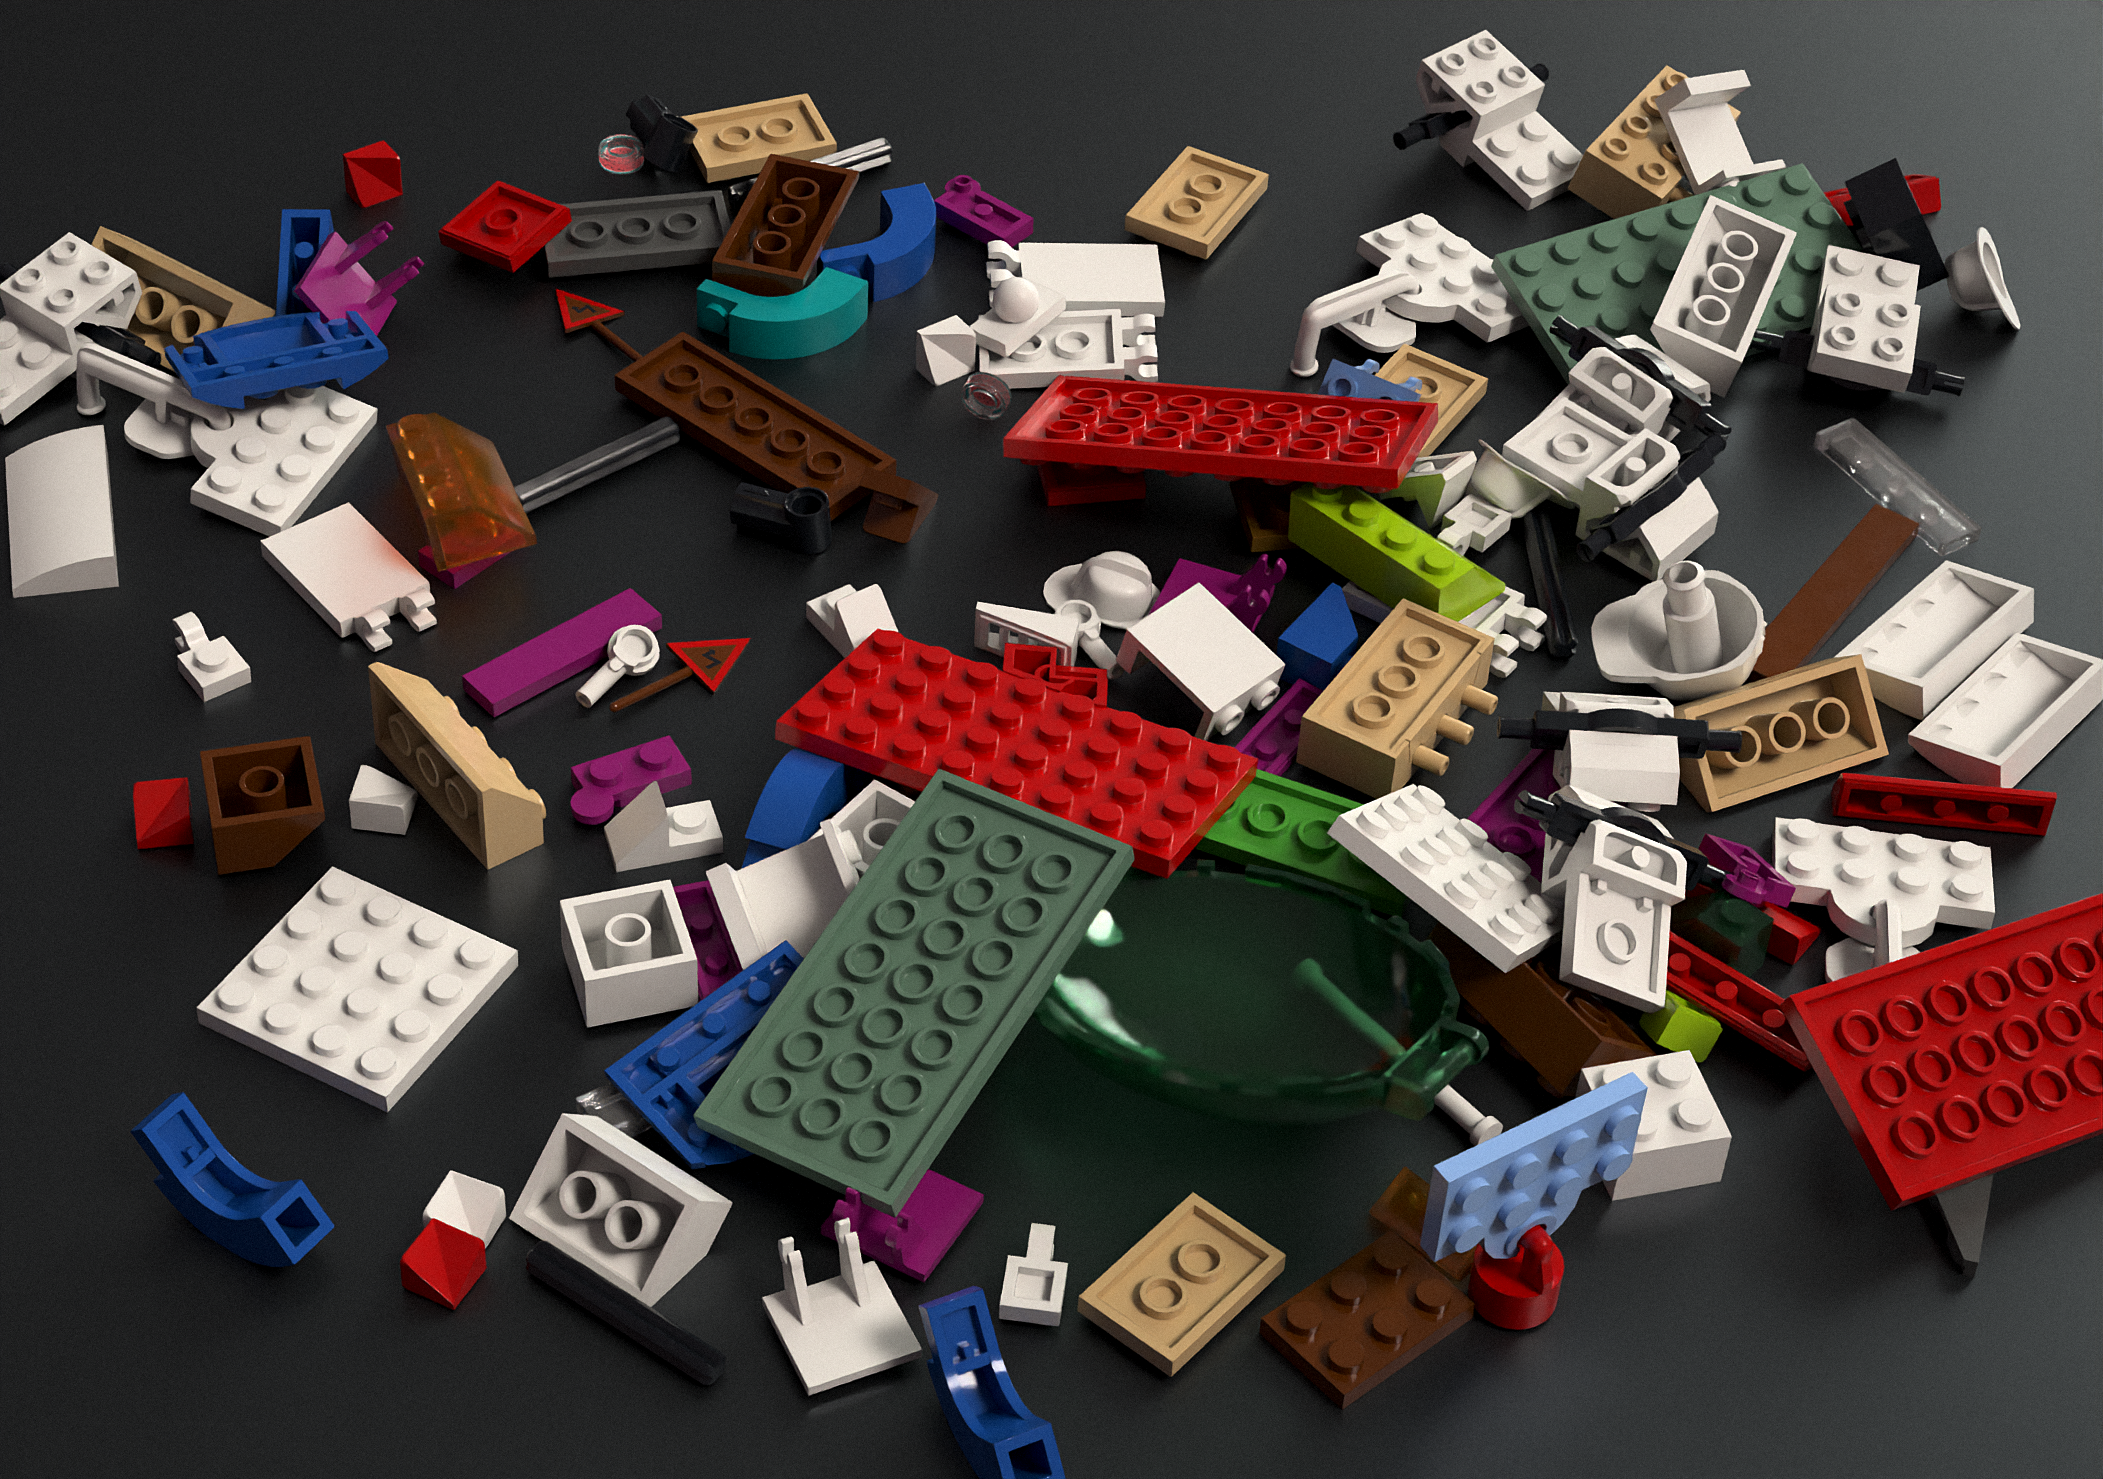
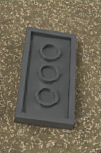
M721 190L560 204L570 208L572 222L544 245L543 251L549 278L561 276L576 277L583 274L605 272L621 273L627 270L649 268L667 269L672 266L693 264L712 265V260L731 226Z

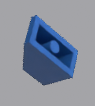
M1331 583L1278 638L1276 655L1286 664L1280 677L1281 680L1293 685L1300 678L1324 691L1355 655L1358 633L1341 586Z

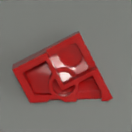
M1005 643L1003 672L1022 679L1039 680L1046 685V688L1059 693L1062 691L1071 695L1086 696L1094 702V706L1107 708V669L1056 665L1057 647Z

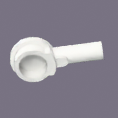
M1068 600L1061 603L1054 612L1055 615L1079 618L1078 646L1083 648L1100 669H1107V677L1110 680L1120 677L1124 669L1116 662V655L1099 637L1101 620L1097 615L1096 609L1090 603L1083 600Z
M629 625L614 632L608 642L607 653L609 660L575 693L577 700L583 706L590 708L624 674L638 676L651 671L659 659L660 652L655 635L648 628L641 625Z

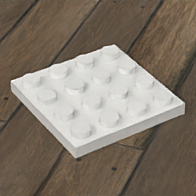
M1412 784L1341 814L1327 832L1332 838L1504 973L1562 940L1565 903L1541 894L1542 883L1530 875L1531 868L1525 861L1512 853L1500 852L1486 841L1488 835L1480 826L1470 820H1459L1444 808L1445 801L1436 792L1425 786L1416 787Z
M332 866L197 1007L198 1022L388 1113L519 966L518 950Z

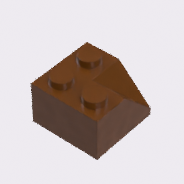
M310 736L200 751L218 875L275 866L325 820Z

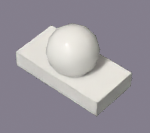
M1013 276L1001 281L994 290L992 301L994 307L970 326L976 334V344L1007 358L1066 309L1065 295L1026 278Z

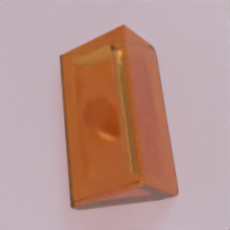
M1404 1166L1369 1210V1213L1433 1261L1420 1246L1430 1184ZM1477 1245L1469 1251L1463 1253L1454 1252L1434 1263L1460 1282L1471 1273Z

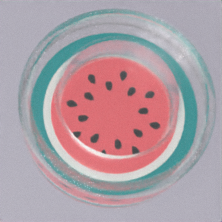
M611 135L599 144V164L605 171L613 174L633 173L644 164V157L642 155L644 145L638 138L631 135Z
M976 372L967 379L961 390L960 397L965 408L976 417L995 420L1002 417L1011 402L1012 394L1008 385L996 375L987 372Z

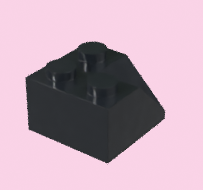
M1896 158L1845 181L1852 199L1844 202V205L1854 227L1864 225V227L1856 230V233L1865 253L1872 254L1876 252L1877 256L1920 265L1916 292L1950 277Z

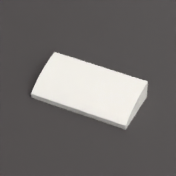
M104 425L83 427L51 435L5 458L13 597L119 587L109 462Z
M1946 560L1834 658L1862 654L1873 697L1906 715L1923 721L2016 632L2022 633L2034 622V588Z
M2016 632L1908 734V743L1936 767L1964 784L2013 788L2103 700V659Z

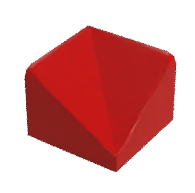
M384 140L343 154L346 192L360 207L367 208L403 195L400 158Z
M188 777L134 783L133 800L138 849L194 844L192 802Z
M435 1218L431 1219L400 1260L403 1288L452 1310H455L487 1268L483 1240Z

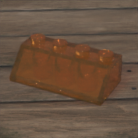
M436 413L426 415L411 414L403 417L397 423L386 425L399 479L438 572L538 544L534 530L492 441Z

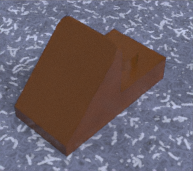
M866 466L859 486L872 491L873 496L863 523V530L902 544L908 543L936 504L939 494L911 480Z

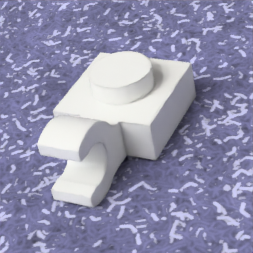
M1470 493L1443 516L1441 533L1438 535L1437 540L1464 556L1468 547L1484 552L1509 530L1512 514Z
M193 612L172 619L173 625L181 634V636L175 638V644L182 653L177 655L178 670L204 702L251 682L250 667L225 636L209 641L200 620Z
M1032 1223L1026 1257L1008 1255L1000 1300L999 1319L1059 1327L1068 1263L1052 1261L1055 1226Z

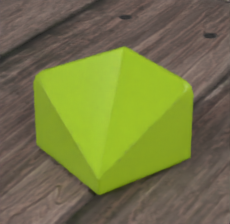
M1666 990L1665 1007L1653 1014L1644 1012L1639 1021V1026L1657 1044L1674 1052L1690 1050L1696 1062L1706 1060L1723 1030L1720 1027L1721 1024L1713 1016Z

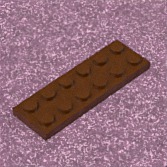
M684 331L615 374V390L659 418L671 417L674 423L678 424L682 432L777 491L789 494L791 491L802 487H815L823 490L828 495L831 521L872 493V491L859 486L866 466L896 476V459Z

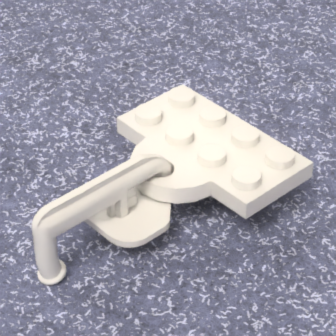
M1420 213L1359 236L1356 253L1380 268L1379 274L1319 297L1304 310L1296 341L1294 359L1291 361L1290 369L1298 377H1309L1317 372L1319 365L1315 355L1321 329L1333 325L1368 350L1389 353L1399 350L1403 344L1411 345L1414 343L1416 338V320L1434 323L1455 320L1487 343L1526 328L1529 324L1492 269L1493 259L1488 258L1473 248L1467 240L1457 237L1439 225L1433 217Z
M86 343L79 348L77 353V411L85 416L95 415L105 408L106 401L100 396L99 379L146 398L125 422L124 436L127 442L137 449L162 459L194 455L199 463L208 469L191 488L190 503L269 537L289 529L295 524L377 422V408L324 386L313 389H304L298 386L280 389L276 395L268 397L266 401L244 396L245 409L223 407L193 398L180 379L97 344Z
M1775 817L1772 831V867L1796 888L1791 901L1826 906L1831 921L1843 933L1850 936L1830 946L1826 951L1825 979L1827 983L1921 953L1913 945L1920 944L1931 936L1936 922L1991 930L1995 915L1990 847L1977 846L1966 841L1949 842L1927 839L1915 834L1899 835L1870 831L1859 826L1842 827L1815 823L1808 819L1792 820Z

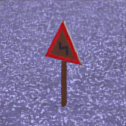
M555 288L565 333L591 326L634 362L643 357L601 323L624 316L625 311Z
M751 638L666 643V648L685 668L612 702L609 705L610 711L613 713L618 712L692 675L714 695L750 643Z

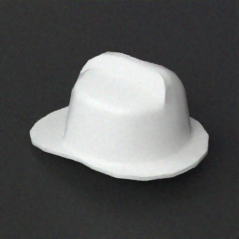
M1980 227L1977 231L1976 241L1957 250L1945 260L1944 265L1950 276L1947 277L1949 292L1952 299L1962 308L1970 311L2002 309L2014 329L2019 330V318L2004 284L1995 245L1987 230Z
M1478 440L1485 451L1474 467L1466 491L1467 496L1471 493L1512 514L1511 520L1523 517L1546 499L1568 509L1575 508L1574 503L1559 490L1507 461L1483 440Z
M1121 551L1104 552L1090 558L1083 564L1066 566L1054 572L1047 579L1043 590V596L1047 605L1054 611L1065 601L1083 600L1090 603L1096 609L1101 624L1127 630L1147 617L1160 594L1159 589L1152 583L1151 573L1147 566L1134 555Z

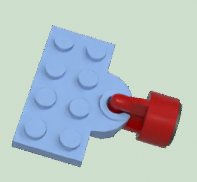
M1633 1071L1434 1165L1420 1246L1436 1262L1454 1252L1463 1253L1469 1251L1477 1245L1468 1284V1295L1475 1303L1474 1309L1490 1323L1507 1329H1528L1542 1324L1553 1314L1563 1278L1564 1260L1559 1248L1555 1245L1550 1235L1563 1224L1575 1208L1582 1190L1602 1180H1614L1630 1167L1648 1089Z

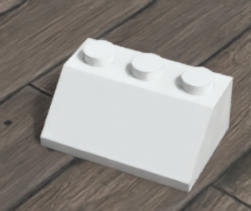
M562 1113L509 1219L539 1239L550 1242L652 1307L707 1255L733 1202L598 1116Z

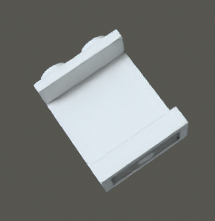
M1745 70L1686 78L1654 99L1695 195L1727 185L1736 186L1738 182L1786 168L1783 159L1753 164L1727 102L1751 86Z
M1197 583L1128 628L1116 658V662L1129 674L1149 661L1155 664L1204 711L1195 737L1205 741L1218 732L1222 735L1231 732L1240 723L1244 715L1253 708L1257 710L1266 708L1280 691V687L1277 684L1286 665L1200 583Z
M831 819L820 822L823 831L822 835L738 871H735L727 863L705 871L743 970L785 940L803 958L806 957L860 880L854 864L862 861V856L850 830L841 832V829Z

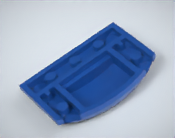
M345 311L346 319H332L328 323L321 322L320 312L257 319L193 336L195 346L185 348L180 355L173 345L164 348L165 358L193 398L223 407L245 409L244 396L268 398L276 395L280 389L295 386L313 389L325 385L327 380L335 379L342 389H345L382 365L388 359V350L357 311Z
M786 940L604 1070L607 1079L691 1169L706 1168L705 1165L730 1163L754 1155V1153L698 1128L693 1115L804 958Z

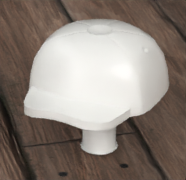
M1679 561L1665 570L1663 579L1644 585L1635 595L1604 607L1595 616L1591 631L1598 668L1603 677L1612 682L1647 683L1661 695L1675 702L1689 703L1740 687L1746 681L1758 656L1762 653L1767 623L1764 621L1763 609L1756 597L1746 586L1723 572L1704 570L1701 565L1693 561Z

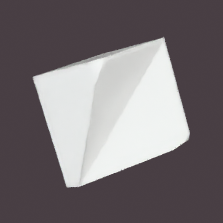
M957 315L918 330L916 336V369L935 386L942 385L975 371V332Z
M361 765L349 798L352 829L405 835L418 798L417 791L373 767Z
M450 1170L423 1212L424 1228L432 1218H435L483 1240L486 1249L506 1218L505 1193L498 1186Z

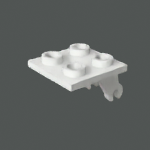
M849 1218L836 1221L834 1224L835 1235L839 1244L840 1276L807 1286L801 1253L799 1250L794 1251V1240L790 1236L778 1241L785 1290L762 1297V1305L808 1396L922 1357V1348L875 1261L863 1264L859 1239L856 1231L850 1233Z

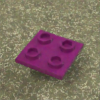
M388 221L379 223L370 232L349 245L346 244L336 231L329 234L294 290L308 309L312 312H320L322 323H328V321L337 318L346 319L345 311H357L377 336L397 303V300L391 294L419 274L417 269L422 267L424 263L418 256L410 258L400 268L377 282L357 262L388 238L387 233L394 229Z
M1262 554L1257 562L1241 576L1179 558L1149 615L1189 588L1200 583L1254 633L1262 615L1270 604L1274 594V583H1279L1286 573V563L1282 558H1278L1274 569H1270L1267 566L1268 555Z
M928 1169L896 1218L863 1204L861 1193L847 1187L845 1196L842 1200H837L833 1212L821 1226V1234L837 1241L834 1229L835 1222L849 1218L850 1233L856 1231L862 1254L925 1282L983 1204L984 1194Z

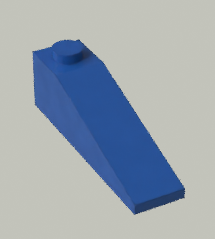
M282 209L276 316L312 312L294 290L328 235L334 232L330 209Z

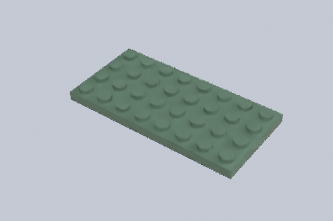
M1801 163L1738 182L1736 186L1727 185L1496 254L1491 267L1569 385L1568 373L1578 362L1568 355L1571 345L1549 332L1550 326H1555L1552 322L1560 315L1579 328L1595 326L1613 339L1635 334L1664 353L1650 328L1710 195L1797 232L1756 328L1757 330L1782 336L1785 330L1810 334L1814 323L1823 259L1828 245L1865 253V251L1804 164ZM1754 337L1752 338V340L1767 344L1770 343V341ZM1748 347L1745 357L1763 351L1753 348L1749 349Z
M938 769L693 1116L697 1127L844 1195L847 1187L853 1188L861 1193L863 1204L896 1218L1134 862L1133 847Z

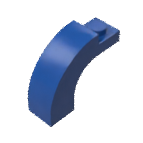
M925 183L881 191L880 230L883 234L867 242L823 250L817 260V277L828 267L868 281V294L873 302L896 296L918 283L930 269L935 254L936 207Z
M795 748L788 752L772 772L753 812L745 838L750 840L742 868L809 840L817 832L820 822L829 814L835 816L846 806L857 768L801 748Z
M184 1092L170 1095L130 1131L161 1173L153 1182L170 1203L203 1234L243 1259L270 1267L295 1265L335 1227L302 1179L274 1182L254 1174L240 1164L219 1142Z
M974 1285L918 1305L932 1354V1359L926 1360L937 1397L955 1439L978 1478L1066 1479L1051 1423L1030 1412L1020 1399L1009 1378L999 1350L983 1289Z

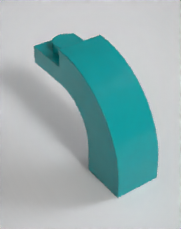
M828 267L805 289L780 297L752 295L705 279L697 288V327L728 337L729 352L753 358L792 359L826 351L851 337L868 319V281Z

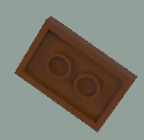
M1390 1230L1263 1316L1260 1322L1259 1334L1343 1410L1471 1320L1475 1303L1393 1230Z

